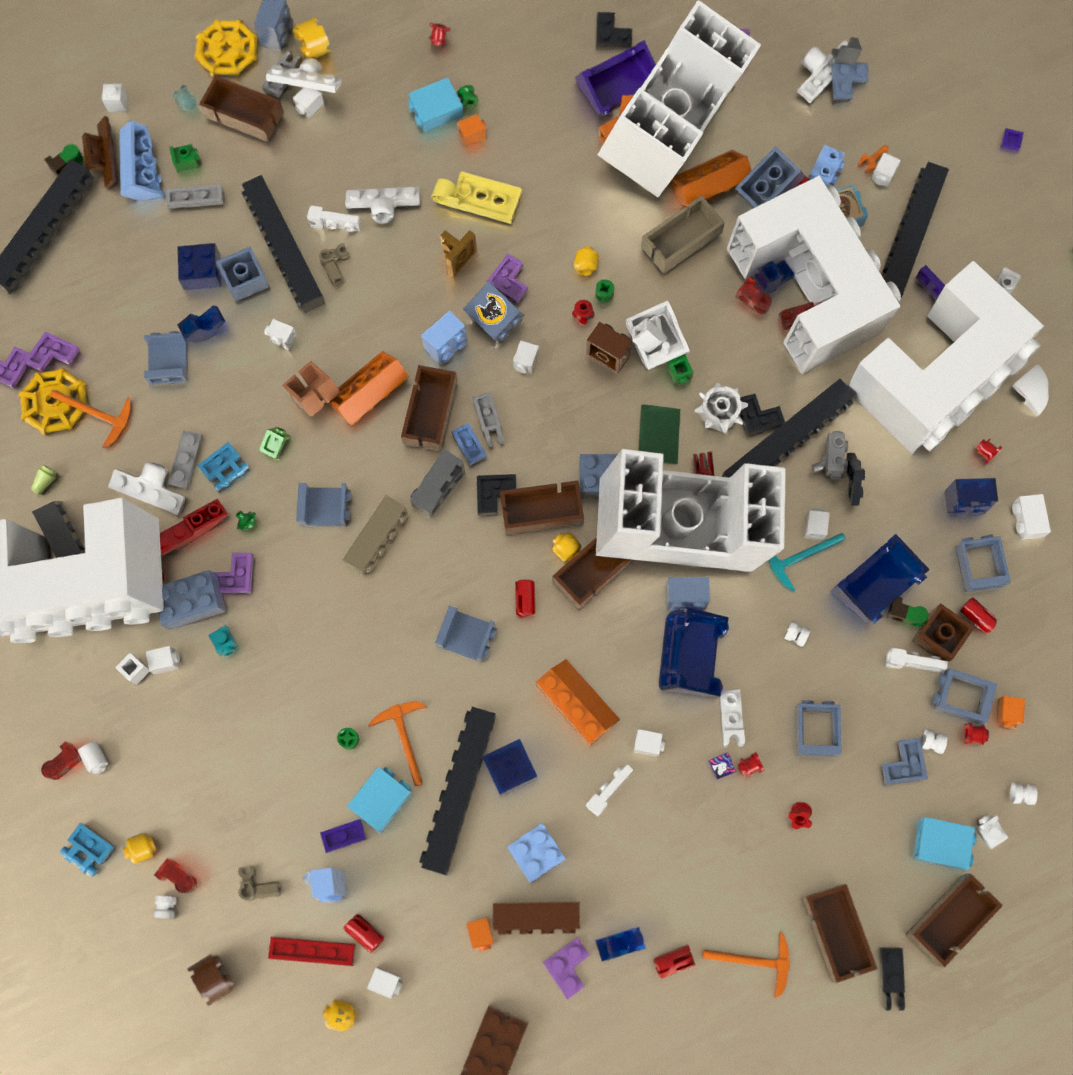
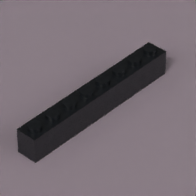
M70 159L0 254L1 290L11 294L17 288L19 281L27 274L34 260L38 259L42 249L61 227V223L66 216L70 215L72 208L80 201L85 190L91 186L94 177L88 168Z
M927 162L925 168L921 167L917 176L920 179L919 184L915 183L911 194H914V197L909 199L906 209L909 211L901 219L900 225L903 227L895 235L894 241H897V243L891 247L888 254L891 259L889 262L886 261L882 270L885 273L883 278L885 282H893L897 286L901 298L949 168Z
M260 175L242 183L244 191L241 193L246 202L250 201L252 206H249L253 217H258L259 221L256 223L260 231H265L266 233L264 239L267 246H272L274 249L271 252L275 262H280V272L283 278L287 276L289 280L286 282L291 293L295 292L297 297L294 300L298 308L302 307L304 312L307 313L326 304L263 176Z
M838 379L724 471L722 477L730 478L745 463L772 467L779 466L781 459L785 456L787 458L796 451L795 448L799 444L801 446L805 445L811 439L810 435L814 432L816 434L821 432L825 428L824 424L826 422H833L839 416L838 413L841 410H848L854 404L852 401L856 394L841 379Z
M473 706L471 711L467 710L464 722L467 724L465 730L460 731L458 737L460 746L458 750H454L451 762H454L452 770H448L445 782H448L446 790H442L439 797V802H442L440 810H436L433 816L434 829L433 831L429 830L426 842L429 843L427 851L423 850L419 863H422L421 868L446 876L448 874L494 726L496 713Z

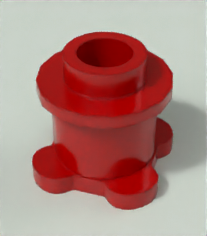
M430 23L429 26L433 27L431 36H429V39L432 40L431 43L442 46V43H446V32H450L451 28L440 23Z
M584 299L576 302L572 311V316L577 318L581 325H585L595 315L591 302Z
M983 439L975 447L978 449L976 454L979 453L986 459L984 462L986 465L1003 448L1002 446L997 448L990 442L991 439L987 441Z
M972 723L965 724L964 744L975 742L984 745L985 742H988L989 730L986 729L985 725L972 726Z
M757 752L751 754L746 759L740 758L738 768L742 776L746 775L747 778H750L751 774L765 771Z
M804 802L793 804L788 816L792 821V828H810L812 826V821L809 820V817L812 815L811 806Z

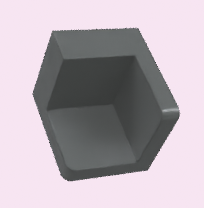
M851 37L847 46L841 45L840 49L833 48L831 53L835 63L856 65L862 47L858 38Z

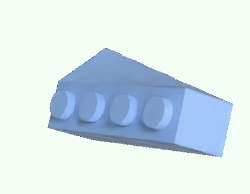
M131 120L120 129L121 195L134 200L164 198V190H161L160 187L161 178L160 175H157L155 167L157 165L156 158L153 157L151 152L153 147L148 127Z
M332 867L312 870L303 877V882L311 887L312 898H318L319 902L342 901V896H347L344 870Z

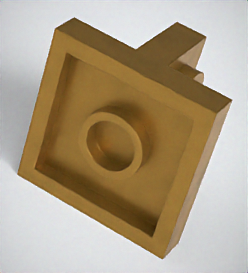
M446 230L440 235L447 272L453 278L477 252L476 237L470 230L460 241Z

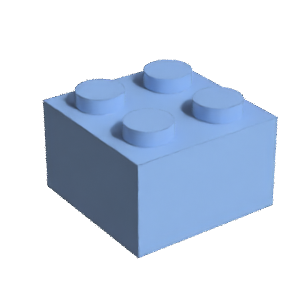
M450 310L421 335L424 350L439 365L443 362H448L457 350H461L466 346L468 341L465 325Z
M543 823L507 846L530 883L566 860Z

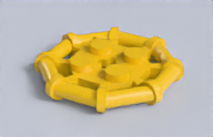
M215 19V22L204 31L197 33L196 54L194 58L212 76H238L248 65L256 62L258 36L241 19ZM222 28H234L233 31L222 30ZM241 31L247 36L243 39L240 36ZM204 44L209 45L206 52H203ZM250 45L249 52H245L246 46ZM226 46L231 47V48H228V51H225V50H224V47H226ZM240 58L242 60L244 58V60L236 66L237 60H239ZM208 59H214L215 63L211 64Z
M63 367L57 370L34 373L35 376L18 395L21 401L22 421L29 423L43 435L67 429L70 431L84 411L76 409L67 419L66 415L71 413L73 406L59 400L54 404L49 403L52 400L50 393L52 390H56L73 398V392L77 391L78 400L87 404L85 381L78 379ZM56 378V380L54 381H44L46 379ZM66 379L72 384L67 387L62 382ZM40 383V389L37 392L35 391L34 393H31L35 389V387ZM29 400L33 402L32 409H29ZM36 414L43 417L42 423L33 417ZM61 418L63 421L62 423L50 425V420Z

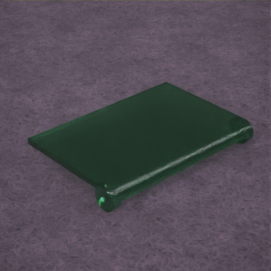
M641 405L638 451L663 454L664 463L678 464L680 409Z

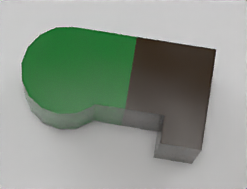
M68 144L57 156L52 158L49 155L44 161L58 176L70 159L81 164L83 155L75 144Z
M894 596L891 599L886 618L916 627L921 626L927 621L929 614L924 607H913L903 604V598L899 596Z

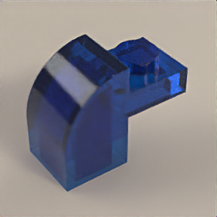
M784 260L776 265L771 261L757 269L754 278L765 293H771L778 286L792 279L795 274Z
M213 305L201 316L189 314L177 326L186 341L202 342L214 337L217 334L215 330L226 321L218 306Z
M639 927L595 940L601 961L614 959L646 948Z

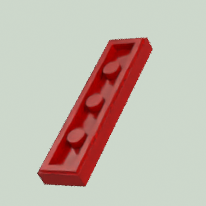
M271 937L268 959L353 966L356 944Z

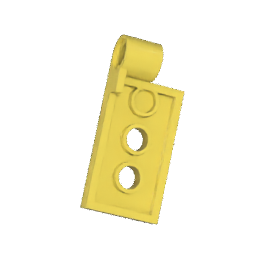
M460 172L456 186L447 179H438L432 199L445 206L511 224L522 194V188ZM484 193L486 198L478 199L477 195ZM497 198H502L504 202L502 204H496L494 203V200Z

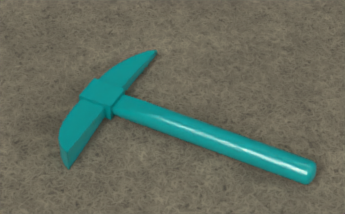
M840 533L782 561L775 555L768 560L769 566L773 574L777 576L785 587L795 591L784 571L785 567L844 541L845 535Z

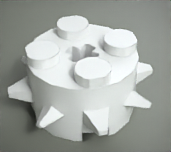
M716 383L715 387L707 393H699L703 403L702 406L695 409V413L701 414L706 429L711 427L727 433L728 428H731L735 423H744L739 415L741 410L748 407V403L740 401V395L737 393L738 388L732 389L727 386L722 388L719 383Z

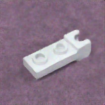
M310 206L307 220L311 221L310 227L323 229V226H326L330 229L340 228L348 232H360L361 230L359 216L324 211L323 207Z
M891 648V651L887 653V667L900 669L903 666L940 673L947 670L948 661H943L938 656L926 658L921 657V654L916 652L906 654L907 650Z
M720 690L723 747H728L730 738H735L738 746L743 747L745 745L740 690Z
M626 765L624 768L620 766L613 774L615 777L611 783L606 781L599 789L601 794L598 795L596 793L588 801L586 807L598 817L607 807L606 801L633 772V769L629 765Z

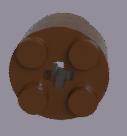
M212 954L187 968L188 972H194V975L190 977L201 997H208L209 1001L206 1002L208 1006L232 992L231 987L235 985L230 975H224L221 970L224 965L219 956H213Z

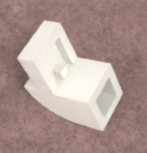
M656 315L650 320L644 319L632 329V340L642 350L651 352L667 340V336L662 332L661 319Z

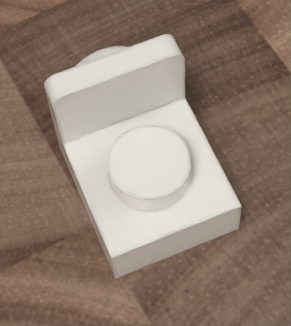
M988 814L979 819L978 822L980 824L974 828L987 847L992 849L1009 837L998 823L999 817L997 815L990 817Z

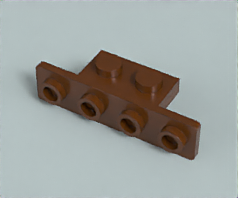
M104 116L97 124L98 136L84 133L82 135L85 167L103 172L105 188H110L117 180V173L115 172L114 165L115 156H113L111 125L109 124V117Z

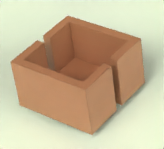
M312 361L298 371L308 385L306 388L295 374L282 385L292 400L310 417L324 407L323 403H329L340 393L332 379Z

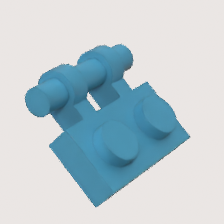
M229 442L197 465L210 482L216 477L219 479L213 485L217 491L224 487L227 488L231 481L238 476H243V472L249 468L245 462L239 466L236 464L241 457ZM229 467H232L233 471L224 477L222 473Z
M79 823L67 840L73 844L72 848L68 849L64 846L60 850V854L65 856V860L69 863L73 862L80 867L79 870L84 874L88 873L93 877L98 871L92 866L94 861L103 864L115 846L83 823ZM80 850L88 855L85 860L78 856Z

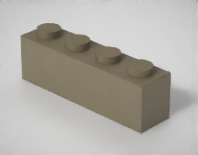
M385 495L342 559L344 564L364 577L367 572L371 573L375 567L374 562L377 557H381L384 554L387 542L389 540L392 541L396 536V529L399 524H403L408 517L406 507Z

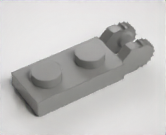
M288 50L276 65H280L283 68L298 69L303 57L296 55L292 63H290L293 53ZM265 81L262 88L263 91L279 98L288 84Z
M491 392L473 397L488 448L492 447L493 444L489 432L496 431L498 442L503 444L502 428Z

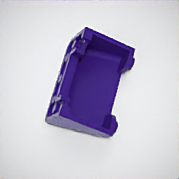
M645 40L636 44V46L581 72L575 79L596 113L605 116L613 112L611 108L621 104L622 95H635L656 64Z

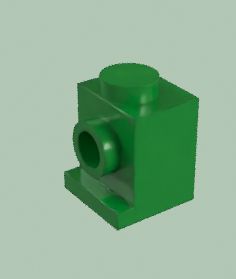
M192 144L173 148V146L169 147L172 163L177 172L199 167L197 162L200 159L197 148H193Z
M686 354L666 362V369L669 371L674 385L680 384V386L690 383L694 372Z

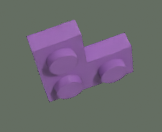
M510 254L505 256L486 281V283L488 281L492 283L505 297L516 304L519 303L528 291L526 285L515 279L523 267V262Z
M45 331L24 362L26 365L43 372L52 358L70 365L80 349L78 346Z
M14 347L6 362L0 360V382L15 389L28 367L24 361L30 353Z
M232 553L231 572H214L219 580L220 592L251 593L254 554Z
M578 937L543 962L567 999L585 987L573 967L590 956Z

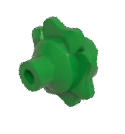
M239 511L236 514V517L239 519L236 528L238 530L253 528L254 523H256V513L250 511L244 514L242 511Z

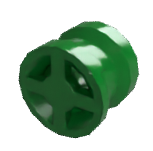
M465 85L457 91L463 108H471L478 103L479 100L477 95L474 94V87L472 85Z
M603 279L597 283L596 299L602 303L610 302L613 299L614 284L610 280Z
M343 728L339 731L337 742L344 749L352 750L359 744V735L352 728Z

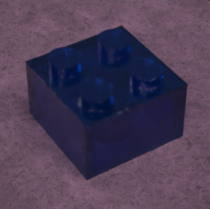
M215 243L177 246L178 281L184 290L221 287V271L216 261L220 260V252Z
M996 478L955 479L945 490L947 513H954L955 516H962L966 513H974V515L986 514L998 502Z
M520 739L482 756L500 797L538 779Z

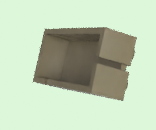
M701 195L688 204V209L686 207L682 208L643 235L641 247L651 259L654 257L653 262L664 274L722 234L725 222Z

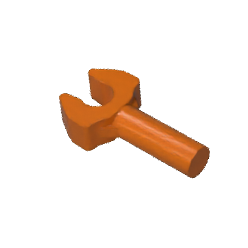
M883 145L872 156L863 154L859 160L858 167L868 163L869 166L866 168L865 173L875 171L877 167L876 161L882 157L883 153L889 151L888 146Z

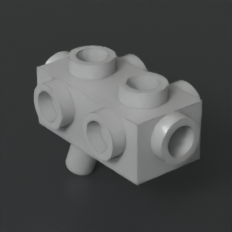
M834 431L828 434L826 439V455H822V462L811 465L813 472L825 469V476H830L831 479H842L843 472L847 471L848 460L844 459V452L848 450V441H845V434L843 432Z

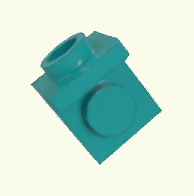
M226 625L208 635L216 648V653L221 657L223 655H231L235 652V648L239 647Z

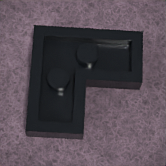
M597 12L596 47L631 48L632 28H615V12Z
M756 394L740 397V401L748 403V407L740 412L747 436L779 428L785 423L780 406L761 411Z
M847 453L848 466L846 473L849 478L847 497L851 506H859L860 498H863L861 483L865 480V470L862 469L861 461L857 459L855 453Z
M516 474L477 475L478 515H498L497 496H501L500 491L516 489Z

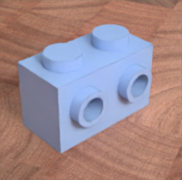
M824 145L809 175V179L820 176L826 186H834L838 178L835 175L837 171H842L845 161H842L845 153Z

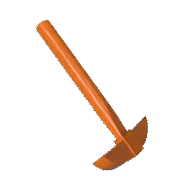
M52 390L50 393L51 397L107 421L114 426L104 442L103 448L113 445L128 423L127 420L131 407L129 397H127L119 417H114L56 390Z
M417 701L389 707V709L378 714L368 726L370 727L391 718L395 721L415 786L421 785L422 780L402 714L427 708L423 703Z
M780 932L779 958L776 960L711 950H703L702 952L704 959L775 968L777 970L774 998L780 996L786 987L790 960L788 945L782 932Z

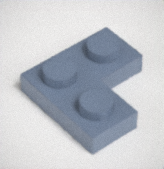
M833 62V100L850 101L853 99L852 83H866L869 81L868 63L856 62V65Z
M920 738L899 740L898 746L901 761L881 764L885 785L927 780L928 776Z

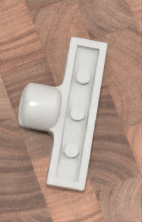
M844 40L836 49H840L841 45L847 46L848 43ZM815 46L807 52L801 61L811 72V76L797 90L809 103L832 81V63L835 62L832 54L829 56L825 55Z
M313 58L304 60L298 69L283 68L280 65H275L266 73V81L335 93L341 86V78L334 77L331 74L323 75L320 72L322 69L321 64Z
M420 188L346 190V209L371 208L372 219L378 223L385 224L394 217L395 207L420 205Z
M146 462L139 477L119 469H114L108 486L111 489L176 515H181L187 496L164 487V480L168 472L167 468L153 462Z

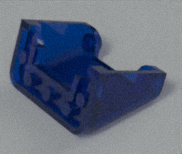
M895 534L857 569L840 581L831 590V593L865 622L870 623L872 621L875 624L883 617L881 612L914 583L917 585L922 583L927 578L925 574L930 569Z
M689 607L669 612L665 621L659 674V688L661 690L713 698L721 697L723 684L720 678L714 677L718 639L728 633L729 617Z

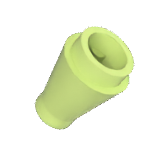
M42 465L41 468H38L31 490L41 495L56 479L55 475L57 472Z

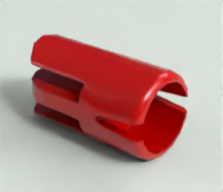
M712 451L707 452L708 466L704 452L700 453L699 458L697 454H693L695 474L715 476Z
M525 579L515 582L516 615L518 618H525L535 614V582L533 580Z
M970 598L960 609V613L981 631L990 633L994 630L997 624L996 617L975 598Z
M359 914L352 917L343 927L344 931L369 953H373V950H376L384 939V935Z
M688 944L653 959L661 979L696 965Z

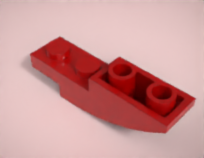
M218 498L184 516L183 521L160 533L161 557L174 549L178 551L189 545L228 516Z

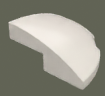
M1037 364L1014 383L1012 387L1026 399L1024 404L1037 416L1046 407L1049 399V382L1046 374Z

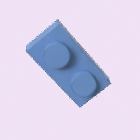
M469 423L451 431L470 466L487 457Z

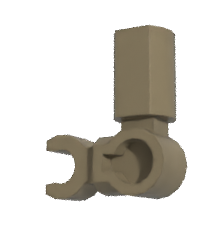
M345 243L339 244L336 249H324L319 253L320 263L325 267L333 285L339 284L344 280L336 261L350 257L349 251L341 252L346 249Z
M250 866L248 875L244 874V868L239 867L238 874L242 878L239 889L240 898L252 901L256 896L258 898L281 895L279 881L261 883L255 887V881H253L256 873L255 867Z

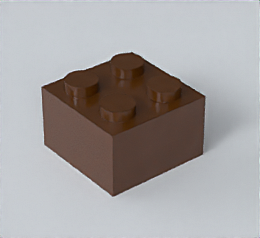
M599 322L587 339L586 355L618 374L630 357L632 341L627 335L614 331V328L609 324Z
M940 603L933 609L927 621L924 622L912 640L934 656L941 657L943 661L950 662L975 627Z

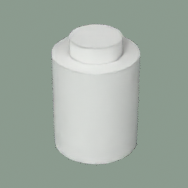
M96 741L88 743L78 750L88 773L97 775L106 770L105 766H107L108 762Z

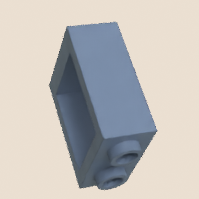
M985 535L981 539L976 540L973 537L962 539L956 546L965 592L1001 588L1011 583L1000 536ZM991 547L997 576L972 580L966 550Z
M951 668L944 671V673L942 672L938 680V684H940L939 692H936L933 698V703H935L934 710L978 725L988 723L998 684ZM952 678L983 687L976 713L945 704Z
M803 700L796 706V755L829 757L842 755L841 705H835L834 701H822V704H814L812 700ZM803 712L832 713V746L804 745Z

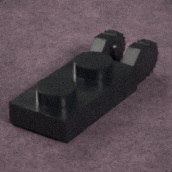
M880 948L881 989L884 997V1008L886 1011H891L892 1001L890 993H897L898 1010L905 1011L903 948Z

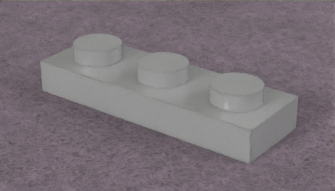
M221 184L166 189V206L168 209L223 204V187Z
M183 430L167 484L169 487L189 489L203 440L202 434Z

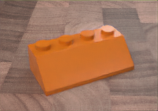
M730 150L674 176L669 184L679 202L688 207V204L701 195L705 200H710L718 193L730 191L731 187L739 185L752 170L748 156Z
M381 351L339 386L340 393L328 404L345 422L352 425L357 423L367 411L373 410L380 400L387 398L393 389L401 386L409 375L396 358Z
M567 659L551 668L536 681L537 688L589 747L620 721L619 717Z

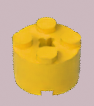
M317 17L295 25V29L292 30L296 40H299L302 45L300 50L303 57L307 59H315L331 52L326 47L329 45L322 25L318 26L316 24V21H318Z

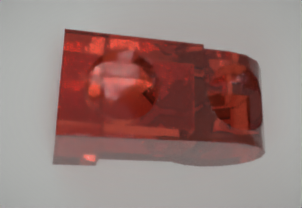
M749 277L737 291L736 298L756 313L765 314L772 304V299L768 294L761 293V291L755 288V281Z
M814 302L781 311L779 317L783 329H791L799 314L815 307Z
M65 741L59 746L62 752L53 760L46 761L42 765L41 773L45 778L58 780L82 761L78 750L72 743Z
M167 858L154 874L161 881L170 880L175 884V889L180 893H192L197 887L196 878L171 858Z

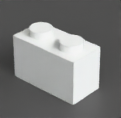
M1043 494L1019 496L1013 502L1012 511L1017 518L1016 531L1020 534L1021 540L1042 538L1051 532Z

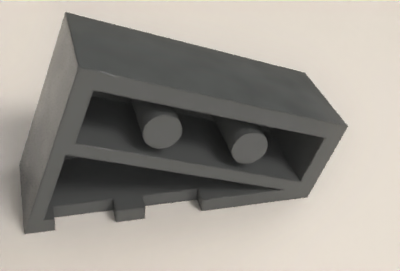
M444 448L420 486L412 492L410 496L412 506L431 519L466 474L463 461Z
M53 501L32 511L56 558L85 553V544L81 538H78L76 527L70 520L62 501Z

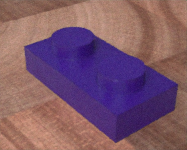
M925 265L919 270L916 278L918 283L930 292L932 298L937 300L945 284Z
M361 819L320 832L326 853L367 840Z

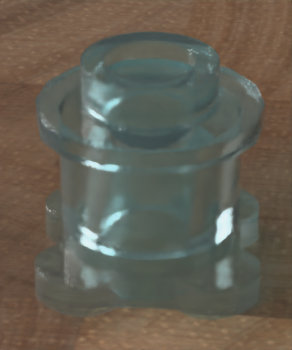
M186 85L181 86L178 91L172 94V97L176 99L175 102L181 104L183 110H192L196 106L197 98L191 95Z

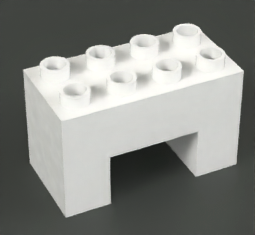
M698 0L642 87L637 90L617 120L597 155L659 197L684 164L703 135V131L743 74L761 44Z
M820 176L738 216L726 248L744 279L784 260L813 308L797 316L783 342L802 374L881 334L900 308L899 303L901 302V294L897 286L891 281L886 283L880 274L881 263L877 254L872 249L865 250L860 242L861 232L857 222L852 217L845 218L839 208L841 200L836 188L832 185L826 186Z
M974 261L968 264L944 286L927 316L954 341L951 346L928 367L922 370L892 340L887 338L859 363L848 385L856 394L854 398L912 455L922 445L931 452L955 425L959 426L966 420L982 400L986 401L1001 387V383L1009 375L1013 376L1028 362L1029 357L1041 346L1035 339V336L1044 325Z
M622 449L600 477L596 556L752 572L784 549L785 468L745 463L730 478L663 470V454Z
M124 498L83 505L85 553L49 559V543L44 536L8 519L0 520V637L10 636V642L30 643L36 641V633L48 631V636L66 637L73 635V626L86 624V630L101 631L110 629L111 620L124 618L125 624L149 622L150 613L161 612L164 608L159 519Z

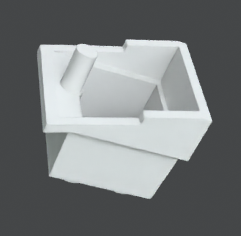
M668 301L626 319L625 327L629 333V338L647 370L653 369L690 351ZM656 315L661 319L662 332L667 336V340L651 352H646L633 342L632 329L644 319L650 320Z

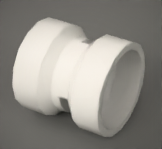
M792 620L784 639L788 641L793 640L798 646L803 647L811 629L801 627Z
M925 729L921 739L922 748L926 750L933 749L936 753L943 754L947 745L948 735L943 733L936 734L933 730Z
M1013 782L1010 787L1011 802L1015 804L1025 802L1027 805H1035L1037 801L1036 785L1026 784L1022 786L1021 783Z
M155 896L157 908L153 912V918L175 919L173 908L177 897Z

